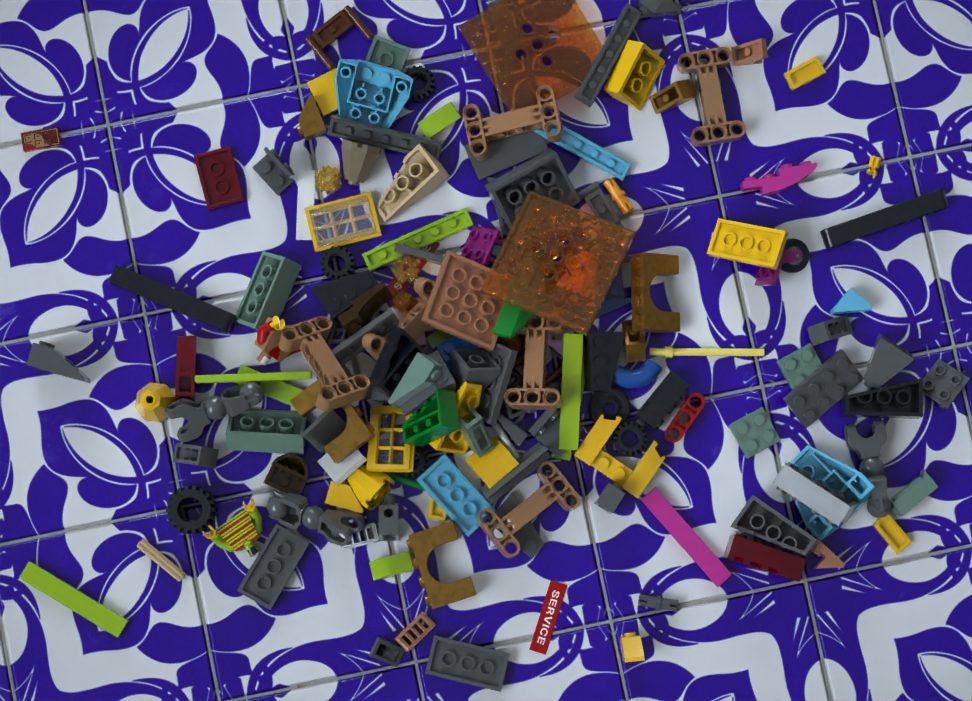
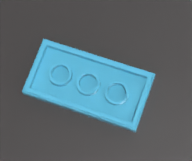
M443 454L416 479L467 537L479 527L477 516L483 509L489 508L496 512L493 506L446 454ZM482 514V520L485 522L490 515Z

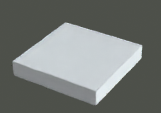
M356 450L339 464L334 463L328 453L317 462L331 479L339 485L366 462L367 459L359 450Z

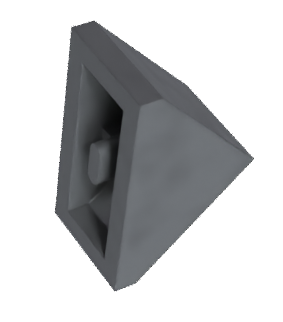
M378 636L369 656L397 667L405 649Z

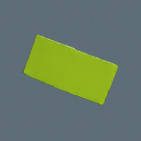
M449 102L417 124L425 137L430 138L460 119L461 116L453 103Z
M409 551L369 562L374 581L414 570Z

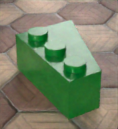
M437 389L434 392L435 395L423 403L424 407L420 411H416L402 425L404 444L424 446L460 429L456 394L454 391Z

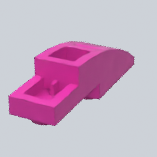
M811 161L800 162L798 166L784 164L776 171V177L774 174L764 175L762 179H756V177L745 178L740 184L741 192L760 189L761 197L784 191L805 179L817 167V163L811 164Z

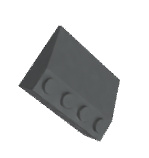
M551 148L484 185L514 239L581 202L557 152Z

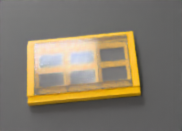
M371 192L304 208L315 253L330 249L332 246H344L382 236Z
M394 406L371 407L370 424L375 429L373 431L375 437L368 441L367 471L413 472L415 445L404 444L402 425L415 412L404 416L401 409Z

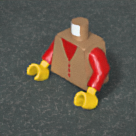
M278 316L268 317L264 325L260 326L257 331L255 345L262 349L256 360L265 366L271 357L282 362L292 354L301 352L300 349L284 352L279 348L278 342L282 330L285 328L284 319L279 320Z

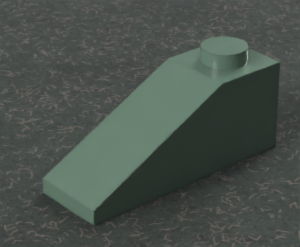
M417 352L388 403L400 406L439 379L444 366L428 355Z

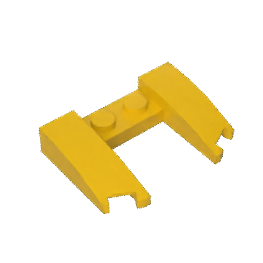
M601 414L574 455L615 481L636 498H639L666 457L665 455L659 456L655 449L658 443L654 440L634 470L602 449L622 417L616 416V420L604 419V414Z

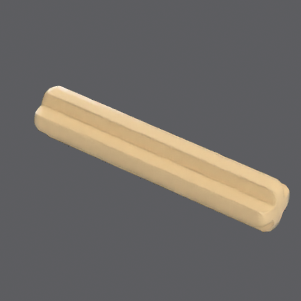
M145 539L139 541L137 544L138 549L177 581L183 580L186 575L185 572Z

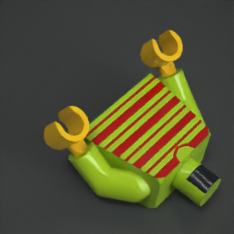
M250 498L251 505H246L243 501L244 510L214 530L211 525H208L211 532L207 534L202 531L204 536L226 551L240 552L245 549L250 558L256 555L260 550L254 542L261 537L262 517L255 507L254 499Z

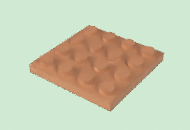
M448 250L444 256L421 322L488 351H493L498 336L493 335V330L513 278Z

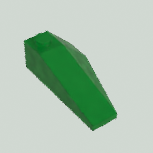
M521 266L513 279L493 330V335L512 339L527 325L526 322L529 319L539 315V311L544 306L548 307L559 291V287L539 269Z

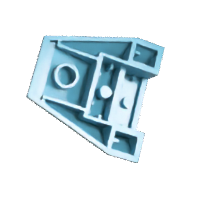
M807 445L790 462L811 474L812 480H822L827 483L828 489L841 491L845 494V499L850 502L853 499L858 501L859 503L852 515L868 500L875 488L863 473L810 445ZM795 502L806 527L819 541L842 526H832L826 522V518L821 514L816 515L804 503L801 505Z

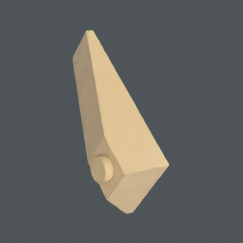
M418 144L405 156L402 161L404 164L399 172L395 173L394 181L385 190L375 207L386 223L435 190L450 176L440 162L421 144Z

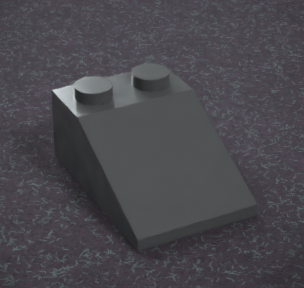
M39 341V344H32L26 365L90 383L91 379L60 351L54 349L55 345L44 341Z
M438 350L428 356L444 366L441 376L434 384L399 406L404 416L423 408V403L426 400H430L435 395L434 392L437 389L457 391L455 380Z
M334 410L323 412L302 435L323 454L326 452L324 447L345 430L346 422Z

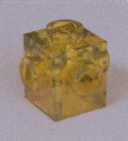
M329 165L326 168L322 166L316 171V176L314 177L316 180L315 186L321 193L325 191L329 195L341 188L342 181L340 177L342 175L336 167L332 169ZM330 175V181H325L324 179Z
M403 255L395 260V265L390 267V270L401 286L407 282L411 284L419 278V268L421 266L415 257L411 259L409 255L407 257ZM405 268H410L409 271H404Z

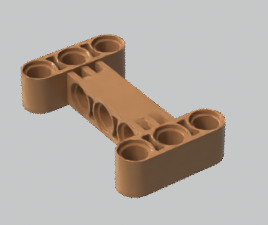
M728 47L684 53L679 57L676 64L677 70L682 74L696 72L706 126H700L693 130L690 142L695 147L738 141L746 132V125L742 121H726L717 69L724 68L730 63L732 51ZM721 53L725 54L728 60L722 61L718 55ZM700 57H707L709 63H701ZM688 60L691 66L684 67L681 61ZM739 127L741 134H734L732 128ZM720 130L723 136L717 138L714 136L713 131ZM701 133L704 136V140L698 141L694 135Z
M549 85L540 86L536 91L537 105L483 118L481 111L475 104L466 105L463 109V118L469 148L475 159L484 161L489 157L490 148L488 142L540 128L544 129L547 138L551 142H559L564 136V131L553 89ZM544 94H550L547 99L542 98ZM554 111L552 116H546L547 112ZM471 113H477L475 117L469 118ZM552 129H558V131L555 134H550V131ZM475 130H480L479 134L472 135ZM484 147L482 152L476 153L478 148Z
M419 277L414 282V290L422 299L397 325L404 329L415 341L430 327V325L421 322L435 281L425 277ZM367 333L362 338L363 347L376 361L380 356L387 337L384 339L376 334ZM376 339V343L372 347V342Z
M540 313L536 317L533 316L526 322L527 325L517 333L526 334L523 388H510L505 392L504 399L512 409L556 410L563 403V398L556 389L545 388L548 334L563 333L566 330V322L559 313ZM536 320L542 321L540 326L533 327V323ZM554 321H561L558 327H552ZM513 395H519L516 402H510V398ZM533 395H537L538 400L534 403H530V397ZM553 395H556V402L549 403V398Z
M319 316L284 328L278 346L284 352L301 350L324 386L319 391L316 407L321 411L327 412L364 399L370 386V379L362 374L348 378L325 342L329 336L332 321L326 316Z
M550 461L543 462L537 469V476L544 485L500 519L489 508L483 509L477 516L478 525L505 558H513L520 552V544L513 534L555 501L566 511H573L580 504L578 493ZM542 467H548L551 470V475H544ZM555 482H560L563 485L562 491L554 488ZM567 497H572L575 500L574 506H569L566 503ZM482 514H489L491 522L485 523L482 520ZM495 529L502 530V538L494 536ZM512 544L515 547V553H508L506 545Z

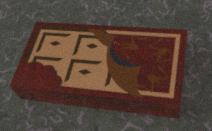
M59 127L21 133L23 151L25 153L62 146Z

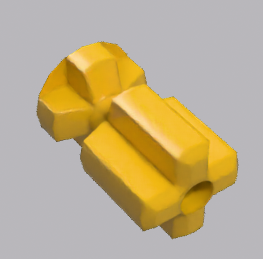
M874 155L870 157L868 166L871 169H868L866 174L877 176L878 172L875 169H878L880 166V157Z

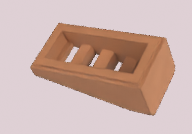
M422 611L394 639L409 652L436 624ZM421 618L429 626L427 629L419 622ZM415 623L423 631L422 634L413 627ZM409 629L418 637L416 640L407 632ZM403 635L412 642L411 645L402 638Z

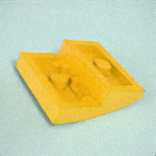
M496 436L491 438L495 448L481 458L473 453L466 459L467 463L489 489L519 465L517 460Z

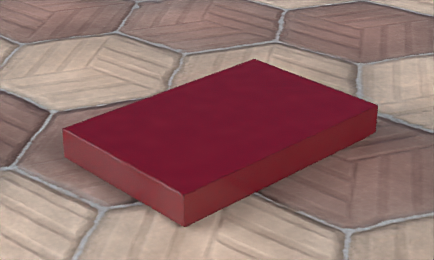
M231 146L194 155L208 211L245 201Z

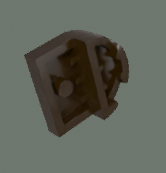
M290 453L277 457L272 462V466L263 483L285 494L289 492L301 495L309 478V470L305 461L298 455Z

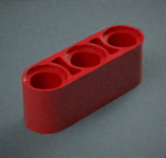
M694 393L690 395L667 426L664 437L668 442L675 443L679 441L702 410L705 399L701 394ZM693 397L700 400V406L697 408L693 407L690 403ZM681 413H686L689 416L688 423L680 421L679 416ZM670 429L678 431L676 439L669 437L668 432Z

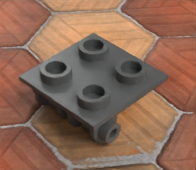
M938 359L923 378V394L937 402L940 408L948 409L970 378Z

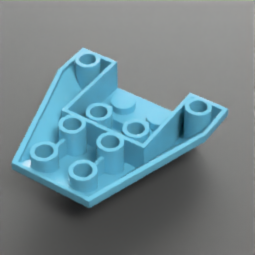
M339 59L335 75L338 117L389 129L407 102L414 79L397 69L363 60Z

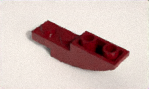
M177 335L175 401L182 398L195 401L197 336Z

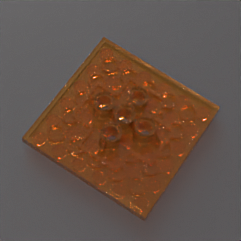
M501 0L458 26L508 111L537 105L536 91L542 85H549L553 89L557 100L579 88L602 47L601 42L575 0ZM525 24L530 25L532 32L525 33L522 26ZM550 31H555L558 34L556 40L550 39L548 35ZM540 41L542 48L539 50L534 49L532 42ZM519 50L524 51L526 58H517L516 52ZM549 57L552 64L550 66L544 65L542 58ZM546 93L542 98L547 99L550 94Z
M529 191L480 291L485 295L587 336L636 233L597 216ZM566 240H570V242H569L568 244H565V245H564V244H561V242H565ZM540 250H544V252L541 253V254H536V253H535V252H538V251H540ZM562 257L559 261H553V259ZM575 264H579V267H577V268H571V267H570V266H573V265H575ZM550 273L554 274L551 278L544 277Z

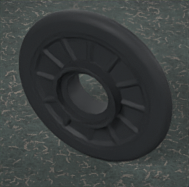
M613 387L610 390H598L591 397L589 414L594 423H596L601 414H604V419L616 420V416L622 417L617 427L629 418L631 411L630 401L621 390ZM606 403L614 404L615 411L613 413L605 412L604 406Z

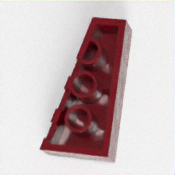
M736 533L735 535H730L724 558L800 582L807 560L802 558L801 554L791 551V554L783 552L784 548L776 545L772 547L766 546V542L754 539V541L748 540L747 536Z

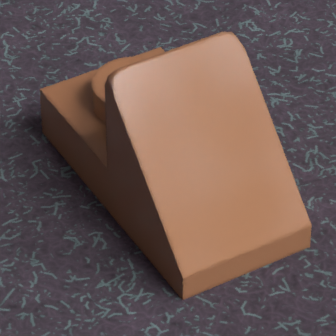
M764 38L731 47L733 66L760 64L762 59L768 58L766 39Z
M821 541L813 550V553L818 557L823 556L813 567L814 569L843 568L846 565Z

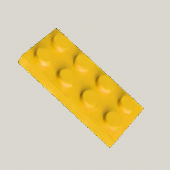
M718 218L706 254L712 257L777 270L789 233L783 230Z

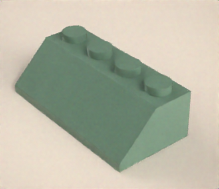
M262 251L234 322L258 331V328L264 325L268 317L278 316L280 318L302 265L286 257Z
M251 408L234 417L229 415L226 429V450L304 455L306 438L302 433L307 429V416L305 418L300 416L298 411Z

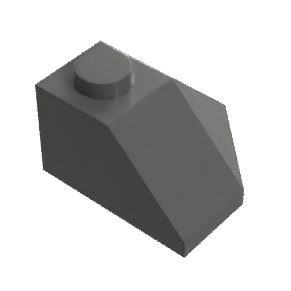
M640 0L638 3L639 11L643 15H649L652 18L679 15L683 8L679 2L674 3V0Z

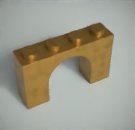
M646 252L631 254L632 331L654 333L680 332V312L661 311L653 304L650 297V285L655 276L667 277L679 274V256Z
M319 379L290 400L300 416L304 418L317 409L316 400L320 389L324 387ZM352 404L342 406L347 415L346 428L341 435L324 447L336 464H339L375 437L373 434L375 429L369 421L365 423L361 417L363 413L357 405L355 407Z
M453 521L408 535L409 539L406 542L409 551L413 550L415 555L412 561L415 570H420L421 576L418 579L421 588L425 587L427 595L424 596L427 607L431 606L433 610L477 595L471 576L451 583H442L435 580L428 571L427 560L432 550L440 545L459 539Z

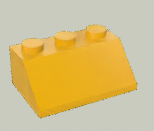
M628 40L603 90L614 99L641 111L665 60L645 43Z

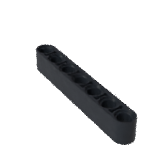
M939 189L821 230L820 234L827 250L941 211L950 206L944 190Z
M119 265L115 266L108 281L115 286L226 333L230 332L236 319V315Z

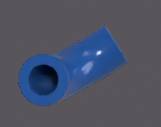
M646 359L641 367L635 370H629L619 365L614 373L612 383L624 388H641L650 384L660 374L662 367L649 359Z

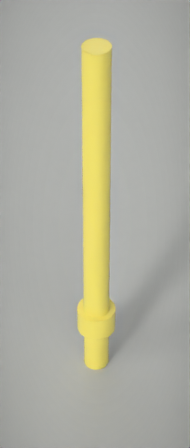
M673 346L649 348V356H664L665 358H673V356H764L765 353L764 349L673 348Z

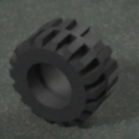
M188 485L178 488L175 493L173 492L170 495L171 498L170 500L168 499V507L166 508L168 513L167 519L170 520L171 526L175 527L177 531L185 534L202 533V531L209 529L208 525L214 523V518L217 516V504H215V499L209 491L202 487ZM190 498L197 499L202 505L200 518L192 522L185 520L181 514L182 504Z

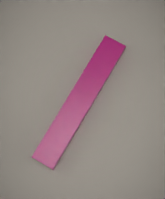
M656 487L641 499L643 504L716 587H719L732 575Z

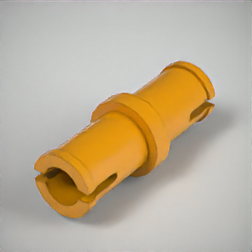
M613 177L603 183L612 196L611 200L616 202L623 215H626L627 212L630 213L634 209L626 198V193L624 190L621 191Z

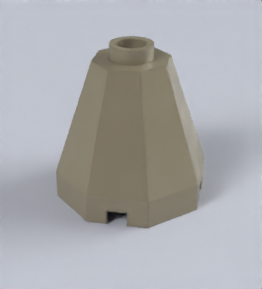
M343 139L341 148L344 179H347L349 184L359 186V182L364 183L378 160L382 148Z

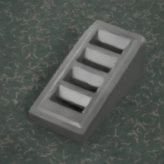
M376 522L362 527L361 530L364 532L365 541L361 540L360 532H357L358 543H354L352 535L350 545L341 546L342 551L380 541ZM367 528L371 529L373 539L369 540ZM340 533L339 535L345 539V536Z

